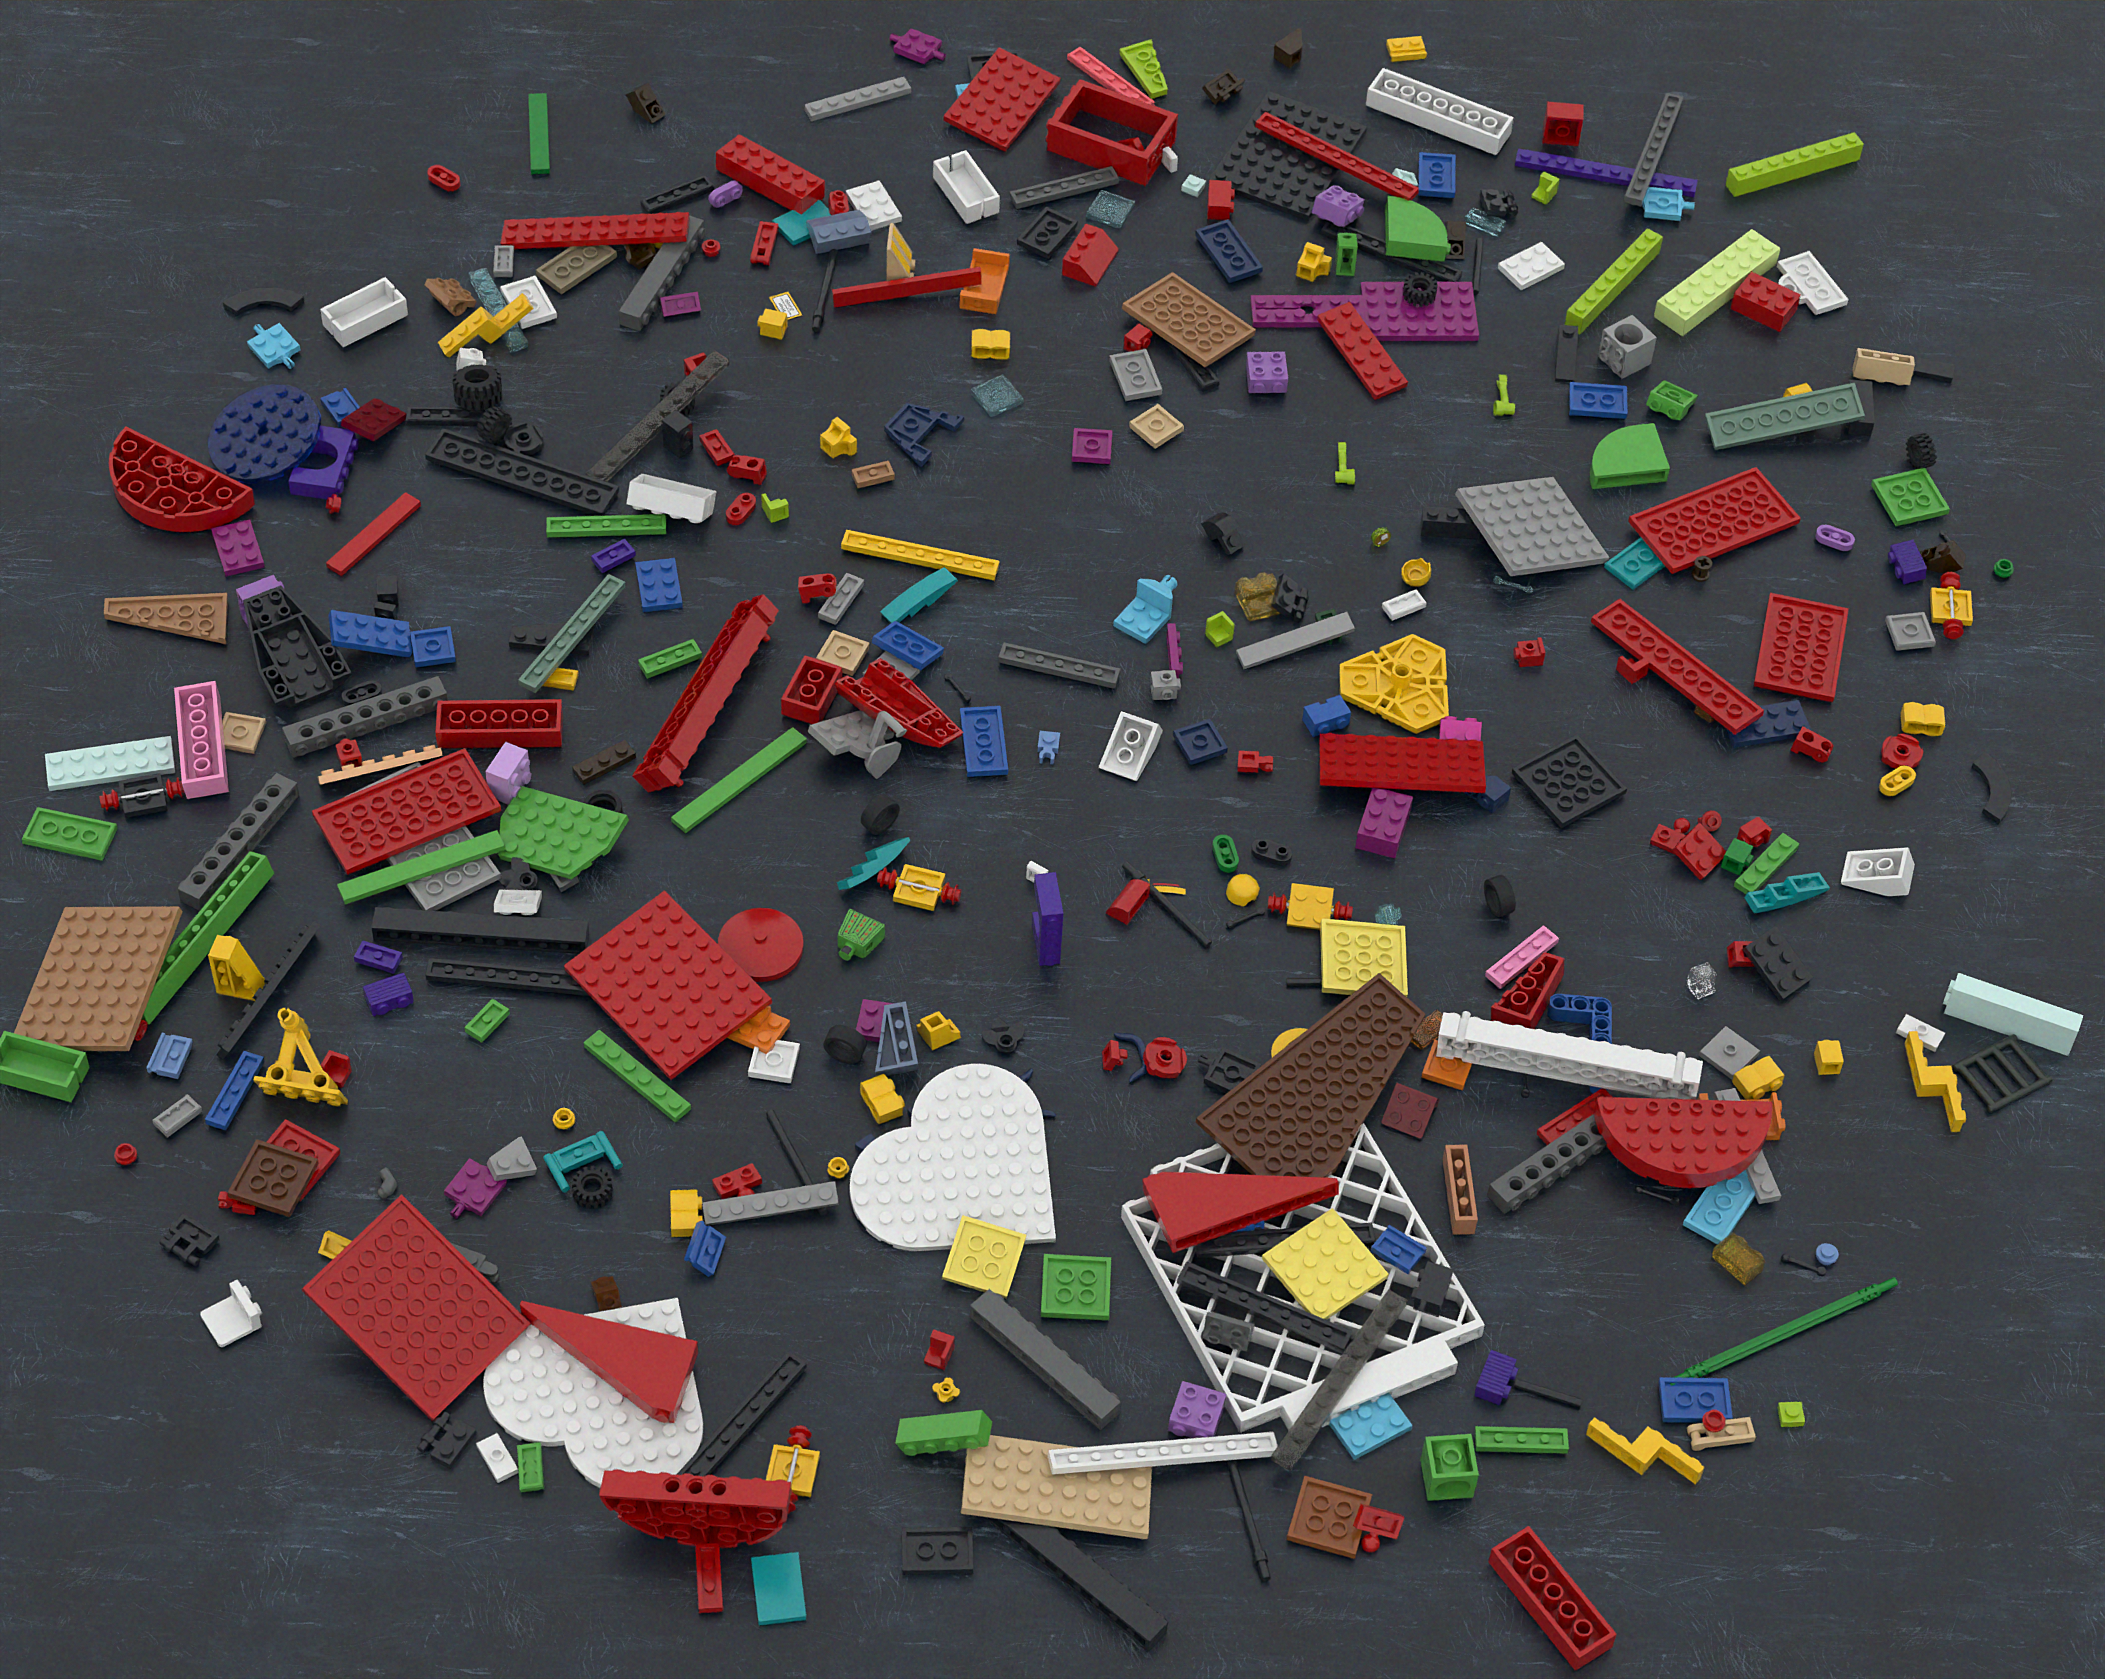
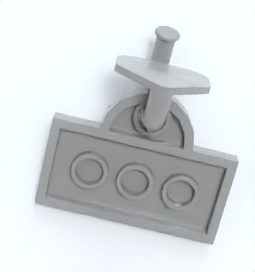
M859 710L809 726L808 732L833 755L850 751L858 757L865 758L864 762L867 771L877 779L897 760L901 750V744L897 741L885 744V740L893 738L895 734L887 729V727L889 726L895 731L896 737L903 736L907 729H904L886 711L879 712L875 721Z

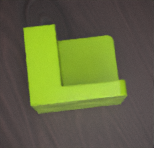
M1543 172L1540 175L1537 189L1532 193V198L1547 205L1557 193L1560 179Z
M765 493L761 494L762 508L771 523L789 517V504L786 499L769 501Z
M1224 611L1207 619L1205 635L1216 647L1233 640L1234 623Z

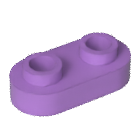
M731 181L713 190L709 195L708 201L715 208L721 207L734 199H738L742 194L743 188L737 181Z
M1830 525L1819 526L1815 535L1818 542L1841 551L1851 550L1855 542V538L1851 533Z

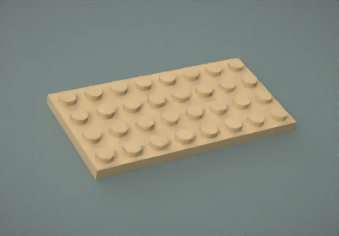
M990 1435L988 1446L978 1447L977 1449L967 1448L961 1514L1147 1539L1149 1534L1152 1466L1052 1474L1048 1460V1451L1079 1447Z

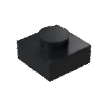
M376 601L374 606L375 617L398 619L396 605Z

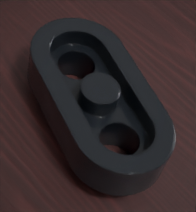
M369 680L348 687L342 692V702L345 706L382 695L381 684L377 681Z
M1264 838L1256 839L1252 843L1251 853L1256 859L1278 866H1286L1292 860V850L1287 845Z

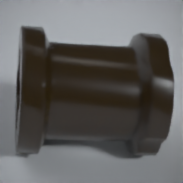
M1699 556L1695 559L1692 577L1697 582H1703L1709 579L1710 574L1708 571L1712 567V561L1706 556Z

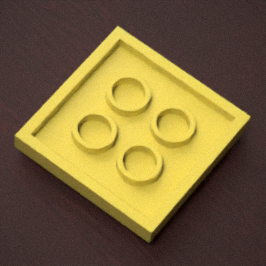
M962 1215L942 1279L982 1292L990 1289L995 1294L998 1293L1007 1299L1027 1235Z

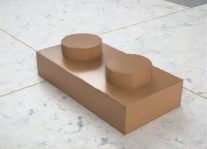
M889 460L852 469V477L857 488L895 479V474Z

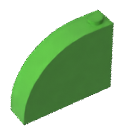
M1387 197L1385 207L1386 255L1445 262L1446 254L1449 255L1450 243H1447V231L1440 218L1428 208L1414 201H1408L1400 197Z
M1655 424L1627 426L1615 430L1600 441L1594 451L1590 468L1592 489L1667 481L1670 467Z

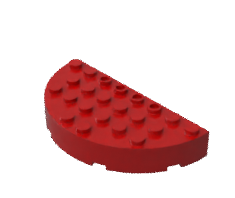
M125 427L119 433L113 443L114 447L109 455V471L114 493L121 506L131 516L144 524L175 532L203 531L231 522L255 505L252 488L128 427Z
M1597 1097L1594 1117L1598 1131L1607 1142L1608 1149L1633 1172L1644 1178L1648 1176L1659 1180V1183L1663 1185L1681 1188H1701L1716 1185L1717 1182L1725 1179L1730 1180L1742 1173L1755 1161L1761 1152L1771 1124L1772 1102Z
M614 1469L612 1471L604 1470L599 1497L609 1511L615 1510L618 1513V1518L621 1521L648 1535L664 1539L665 1536L678 1539L677 1543L695 1546V1544L719 1543V1548L737 1547V1544L740 1542H746L748 1545L762 1542L774 1536L782 1529L783 1523L787 1520L792 1485L791 1482L782 1479L768 1481L761 1478L740 1479L735 1476L721 1478L714 1475L694 1476L688 1473L673 1475L667 1472L657 1474L645 1471L625 1472L620 1469Z

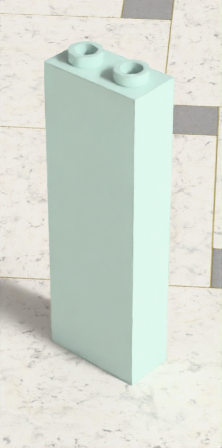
M1958 973L1956 981L1951 980L1943 1004L1947 1005L1944 1014L2008 1036L2015 1034L2020 1040L2067 1056L2073 1046L2083 1015Z

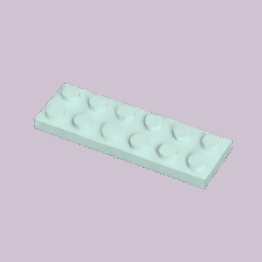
M171 736L45 754L49 791L116 782L159 773L161 775L175 773Z

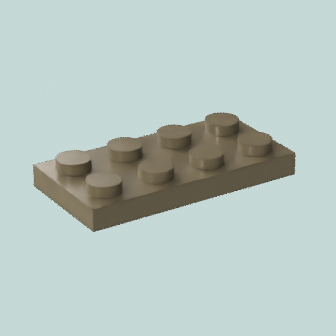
M608 245L572 246L536 269V276L560 294H563L617 258V252Z

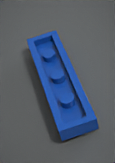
M243 1051L205 1118L207 1125L227 1130L253 1084L254 1076H257L265 1062L264 1057Z

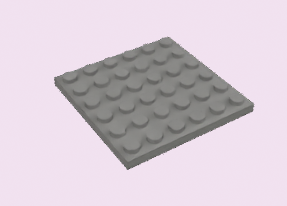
M1554 477L1459 488L1455 493L1510 576L1604 564L1609 559L1605 550Z

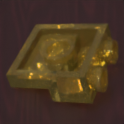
M1262 572L1255 578L1248 579L1243 577L1236 582L1235 595L1249 621L1280 614L1279 611L1271 606L1277 585L1273 573L1267 574Z

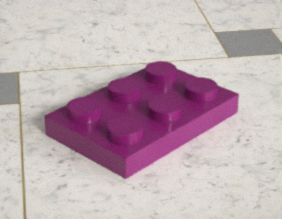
M250 520L211 529L225 577L265 567Z

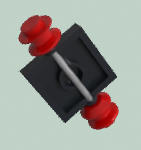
M159 773L119 781L121 793L119 797L117 792L112 789L111 794L107 795L103 791V795L99 796L101 808H106L107 812L109 807L112 806L117 810L120 801L123 804L125 818L166 811L165 795L168 794L173 799L174 795L179 794L182 798V793H185L182 781H179L178 777L176 782H171L168 779L165 788Z

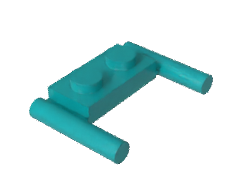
M599 1131L596 1135L562 1148L552 1154L548 1153L543 1157L563 1193L570 1190V1186L563 1174L603 1157V1153L607 1154L616 1170L623 1166L603 1131Z

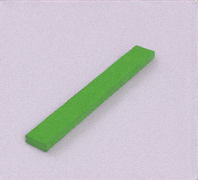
M792 727L673 815L671 822L684 833H687L805 745L807 738Z
M496 830L337 884L338 891L344 904H348L505 850V845Z

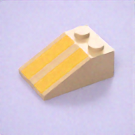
M890 223L887 244V281L914 277V273H911V271H915V259H912V251L894 223Z

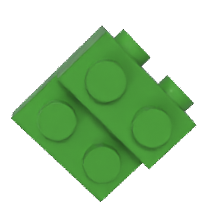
M1664 380L1650 392L1646 405L1656 412L1667 414L1671 419L1681 420L1687 415L1689 407L1696 402L1698 395Z

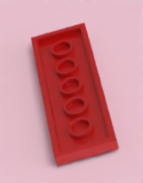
M1347 302L1317 316L1320 325L1374 400L1407 387L1408 381L1351 302Z

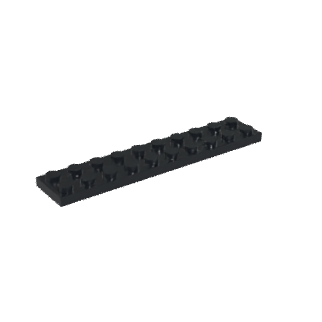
M442 428L425 454V459L594 516H604L619 492V486L444 428Z

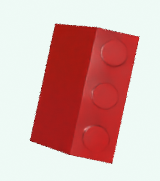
M1085 224L1063 258L1062 275L1096 287L1118 253L1119 248L1103 229Z

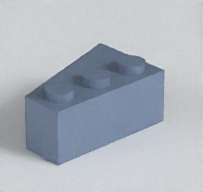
M906 1001L884 1005L875 1077L881 1074L889 1076L918 1070V1061Z

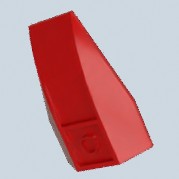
M881 658L869 664L864 677L855 680L847 675L835 682L840 696L875 721L879 712L886 711L904 729H907V732L902 737L914 742L941 748L964 733L904 673L896 670L889 662ZM889 726L887 727V729L895 733V731L892 728H890Z

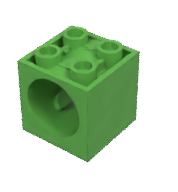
M1472 1434L1425 1437L1420 1460L1427 1501L1473 1498L1479 1474Z

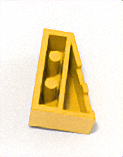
M217 935L208 955L216 993L255 1001L252 997L259 988H264V977L238 939L231 936Z

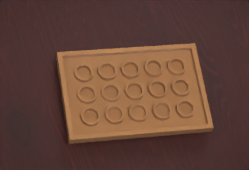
M1173 272L1122 304V310L1204 367H1207L1255 336L1256 329Z

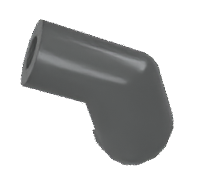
M384 1168L379 1172L383 1183L377 1193L382 1199L391 1196L397 1188V1181L388 1168Z

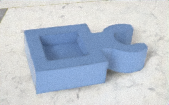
M1040 731L1038 741L1039 763H1043V759L1048 757L1050 758V764H1054V753L1058 754L1060 733Z

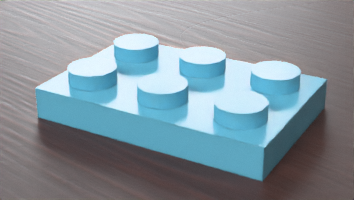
M1389 1392L1379 1396L1378 1400L1374 1403L1368 1400L1360 1404L1359 1409L1354 1411L1350 1409L1329 1421V1426L1354 1460L1412 1430L1411 1422Z

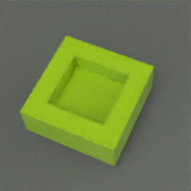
M1802 1402L1778 1403L1777 1408L1781 1427L1804 1426L1805 1418Z

